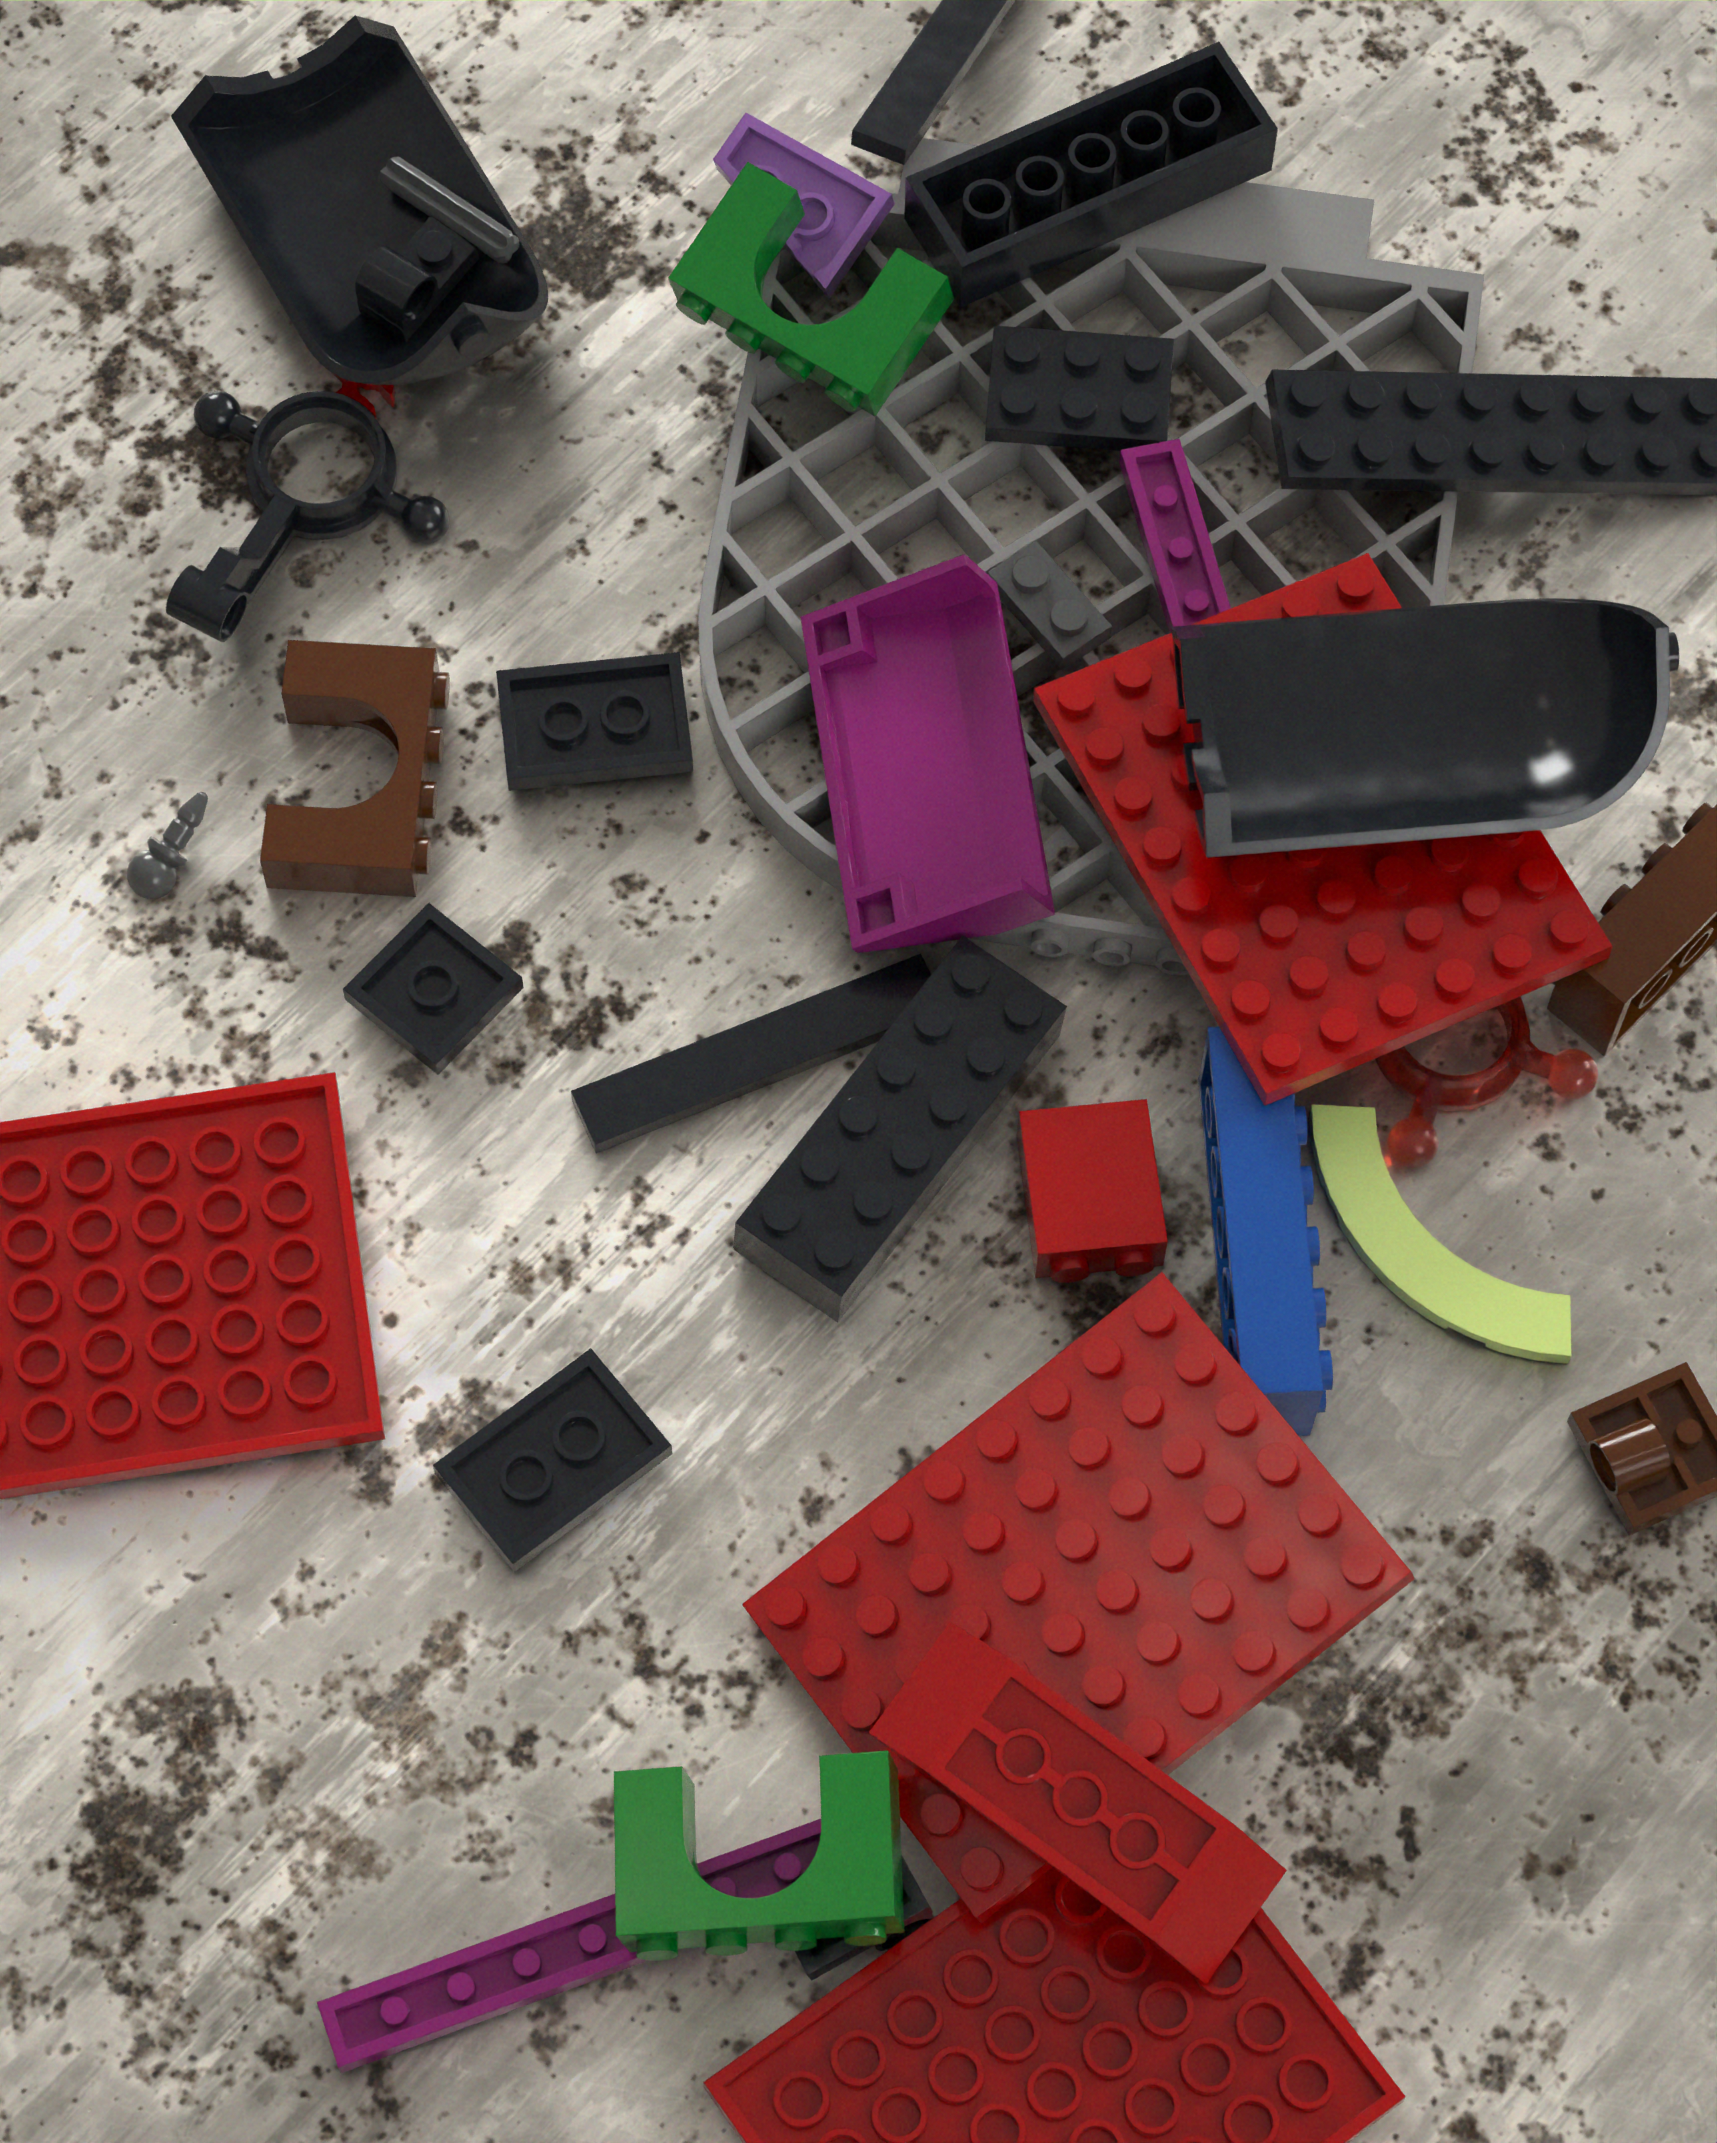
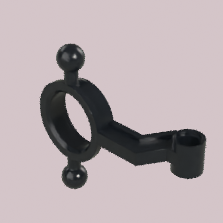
M218 390L210 391L201 396L195 405V424L208 437L221 439L232 435L251 445L246 460V478L252 500L262 515L240 547H219L204 571L194 565H190L182 571L168 596L166 613L220 642H225L239 626L247 604L251 602L294 535L320 540L343 537L366 527L384 512L401 521L404 532L411 540L421 544H430L440 540L446 534L450 521L448 510L440 500L434 497L419 496L410 499L394 491L397 480L394 448L387 433L380 426L374 415L358 401L334 392H306L280 402L264 418L256 421L242 414L238 401L231 394ZM320 422L334 423L351 429L365 440L374 456L373 467L367 480L353 494L334 502L308 503L285 494L271 479L267 470L270 455L276 444L292 430L303 425Z

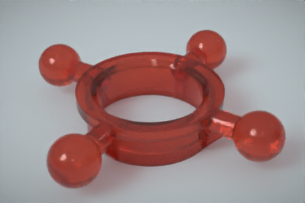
M1521 996L1496 1007L1506 1026L1507 1048L1496 1062L1482 1071L1468 1075L1442 1074L1419 1063L1407 1051L1405 1046L1375 1058L1379 1069L1390 1084L1401 1094L1414 1101L1409 1117L1397 1122L1390 1130L1387 1140L1389 1153L1398 1164L1407 1168H1420L1427 1165L1433 1160L1439 1147L1438 1135L1433 1127L1438 1110L1463 1111L1487 1105L1505 1094L1517 1081L1522 1071L1548 1079L1552 1090L1563 1098H1583L1594 1089L1598 1080V1068L1594 1059L1588 1053L1579 1049H1566L1556 1055L1539 1050L1530 1041L1529 1022Z

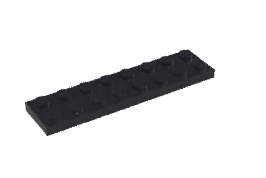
M1272 369L1265 381L1281 489L1717 495V378Z

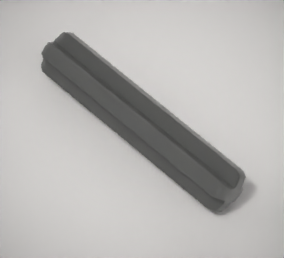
M401 157L390 158L386 167L380 170L379 179L389 190L477 246V249L496 262L507 263L510 261L512 254L518 250L519 239L513 235L512 231Z

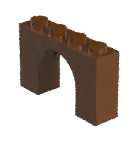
M288 640L281 692L287 722L289 724L353 727L372 732L385 740L398 755V762L388 783L377 794L356 805L342 808H322L267 804L260 863L267 888L416 897L418 874L428 875L431 864V838L423 837L424 820L435 819L437 810V782L429 781L431 763L441 764L443 756L444 732L443 727L435 726L437 709L447 710L450 692L449 673L439 671L436 648Z

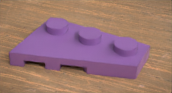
M748 113L743 115L713 158L717 170L730 185L733 184L743 167L749 162L798 191L805 215L786 241L784 248L828 298L832 296L895 204L892 194Z

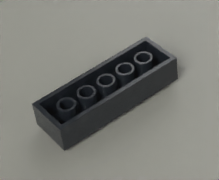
M1216 42L905 177L904 219L935 269L948 276L953 297L961 308L1272 171L1278 128L1221 43Z
M962 935L735 1222L733 1249L838 1323L1058 1039L1067 1006Z

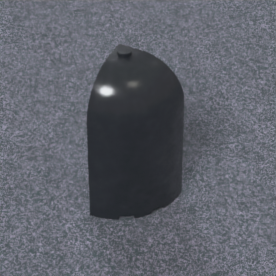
M355 15L323 45L297 58L301 67L298 70L274 79L268 70L244 77L205 75L171 115L303 342L318 362L335 375L352 382L372 385H403L439 378L465 369L491 356L521 335L544 313L548 304V288L544 273L535 254L394 26ZM392 157H401L512 231L513 235L519 239V248L512 254L510 261L507 263H498L477 249L479 255L477 262L406 343L359 312L355 291V282L362 265L377 248L389 246L396 252H399L429 218L428 215L381 183L379 179L380 170L386 167L388 160Z
M1562 598L1498 600L1172 627L1178 709H1185L1186 724L1193 725L1195 742L1183 744V755L1189 791L1199 790L1202 798L1203 809L1195 810V823L1206 857L1545 830L1563 827L1587 819L1609 807L1637 782L1649 766L1661 743L1669 712L1670 672L1677 671L1679 667L1677 636L1674 632L1669 633V627L1659 618L1642 608L1608 601Z

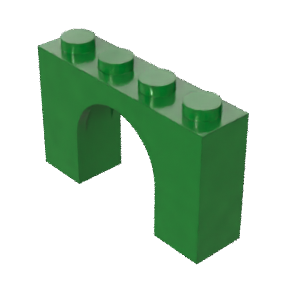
M747 162L668 277L677 299V308L699 324L705 325L708 320H711L726 329L725 335L728 339L746 352L755 354L757 349H760L776 358V366L792 379L804 383L807 378H810L826 388L825 394L840 407L850 412H855L857 407L876 416L953 302L954 298L948 276L897 248L863 299L844 316L827 323L813 325L795 323L780 317L763 301V284L769 267L804 217L805 212L796 189Z
M889 1751L819 1756L821 1836L817 1852L809 1867L794 1883L777 1893L759 1898L730 1896L712 1888L702 1879L696 1858L695 1784L682 1766L614 1771L616 1937L629 1952H636L637 1958L658 1961L676 1958L678 1956V1949L705 1947V1952L708 1954L729 1956L747 1952V1944L775 1942V1948L799 1951L816 1947L817 1939L844 1937L846 1944L869 1946L884 1943L886 1941V1934L904 1933L898 1768Z

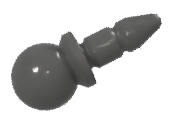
M205 792L197 793L181 806L177 812L178 817L171 821L163 834L162 841L150 836L147 841L149 850L138 853L130 861L127 868V880L131 889L140 897L158 899L167 895L175 886L177 880L176 867L184 866L187 862V859L179 854V851L185 848L194 834V828L198 827L203 820L208 802V796Z

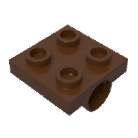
M1687 1362L1570 1413L1567 1423L1629 1536L1717 1497V1415Z

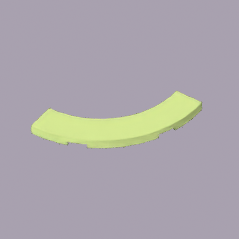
M1311 1104L1309 1112L1311 1146L1322 1189L1325 1188L1329 1202L1339 1219V1226L1361 1260L1377 1278L1409 1307L1446 1330L1450 1327L1472 1339L1486 1343V1348L1500 1353L1535 1361L1568 1364L1572 1356L1570 1295L1546 1293L1508 1283L1471 1266L1453 1254L1415 1218L1393 1183L1381 1152L1375 1107Z

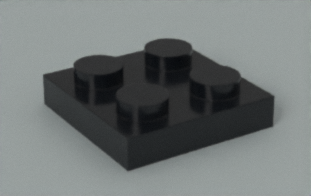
M428 903L343 988V993L348 1003L439 1075L524 986L522 976Z

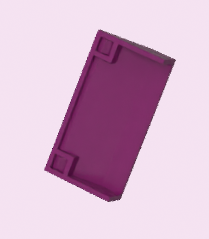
M966 554L801 616L852 950L857 953L959 940L962 935L966 938L997 935L1055 915L997 582Z

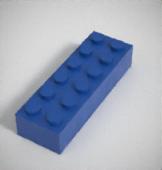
M1208 1027L1198 1085L1223 1346L1297 1435L1308 1436L1311 1434L1316 1414L1323 1413L1326 1410V1390H1332L1333 1366L1330 1350H1319V1328L1326 1327V1299L1323 1288H1313V1266H1319L1320 1241L1317 1226L1307 1227V1205L1313 1204L1314 1185L1311 1166H1301V1145H1306L1307 1143L1305 1106H1295V1093L1264 1106L1220 1027Z

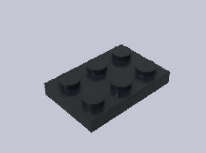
M994 325L985 441L1114 451L1167 441L1174 339Z
M680 652L496 671L509 791L693 772V758Z
M590 1348L433 1464L435 1475L515 1573L671 1456L672 1445Z

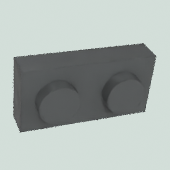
M1036 540L987 572L997 582L1001 602L1061 670H1064L1111 638L1112 625Z

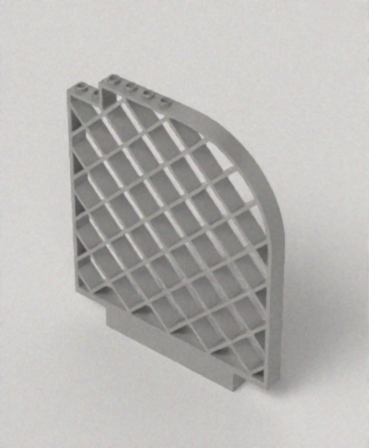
M922 138L903 166L899 193H891L895 203L851 267L868 289H870L888 262L875 245L924 251L904 219L905 177L979 145ZM1244 182L1049 268L1082 274L1048 295H1045L1030 277L997 291L1016 313L997 326L1077 331L1071 323L1119 293L1124 292L1160 332L1161 335L1158 338L1174 339L1172 370L1186 362L1225 406L1218 413L1176 438L1181 441L1218 567L1231 560L1262 596L1297 582L1261 540L1314 507L1357 555L1356 557L1369 553L1403 608L1444 605L1458 492L1429 491L1439 503L1387 536L1348 490L1279 488L1242 513L1237 514L1197 467L1248 434L1251 435L1278 466L1265 383L1256 388L1217 344L1218 341L1267 311L1307 355L1286 370L1370 371L1363 361L1412 331L1449 373H1472L1484 274L1368 259L1367 251L1374 199ZM783 246L765 276L763 301L774 313L786 320L813 325L814 323L781 286L804 272V269ZM929 258L923 261V263L935 269ZM1165 285L1228 294L1196 314L1191 315ZM861 300L844 309L843 311H841L840 313L836 314L835 316L831 317L823 323H827L844 316L852 309H854ZM1311 305L1374 314L1338 336ZM939 321L921 348L922 352L934 365L895 388L876 416L857 407L855 412L844 409L850 417L793 452L758 412L757 407L797 384L798 381L782 372L775 364L776 358L768 356L764 351L757 349L755 354L747 353L702 581L698 614L701 687L707 719L719 755L743 799L761 824L786 851L816 876L843 892L836 846L813 829L831 817L826 779L786 804L769 786L747 754L750 750L815 710L802 624L791 609L850 572L855 575L867 591L897 580L898 578L880 558L879 554L937 519L969 558L986 573L1035 540L1053 559L1084 539L1124 586L1123 589L1095 606L1112 625L1111 637L1146 614L1151 617L1165 635L1169 634L1149 563L1113 522L1114 519L1132 509L1122 473L1091 493H1088L1049 448L1051 446L994 441L987 443L940 473L904 431L903 427L956 394H959L986 425L990 380L987 375L990 374L994 328L962 347ZM875 445L912 491L854 526L817 481ZM750 449L765 469L743 482ZM1021 466L1060 512L1003 547L965 503V500ZM788 498H791L825 539L827 544L767 581L735 542L732 535L738 529ZM1434 546L1430 580L1428 582L1410 560ZM725 576L742 597L718 611ZM766 626L804 674L730 720L719 687L714 657ZM1038 643L1011 660L1017 697L1061 670ZM1091 651L1064 670L1067 674L1100 662V660ZM1023 729L1036 804L1042 800L1086 854L1049 877L1055 915L1001 934L969 939L1028 947L1034 952L1048 957H1059L1069 953L1093 957L1096 961L1110 966H1122L1130 962L1156 966L1160 971L1171 975L1189 974L1104 824L1069 784V782L1077 777L1061 749L1059 748L1049 756H1046ZM1107 879L1145 925L1057 912Z

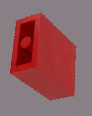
M1147 1099L1019 1111L1016 1138L1035 1278L1051 1277L1055 1282L1070 1283L1083 1280L1090 1273L1116 1271L1120 1276L1131 1277L1149 1273L1154 1267L1163 1266L1168 1240Z

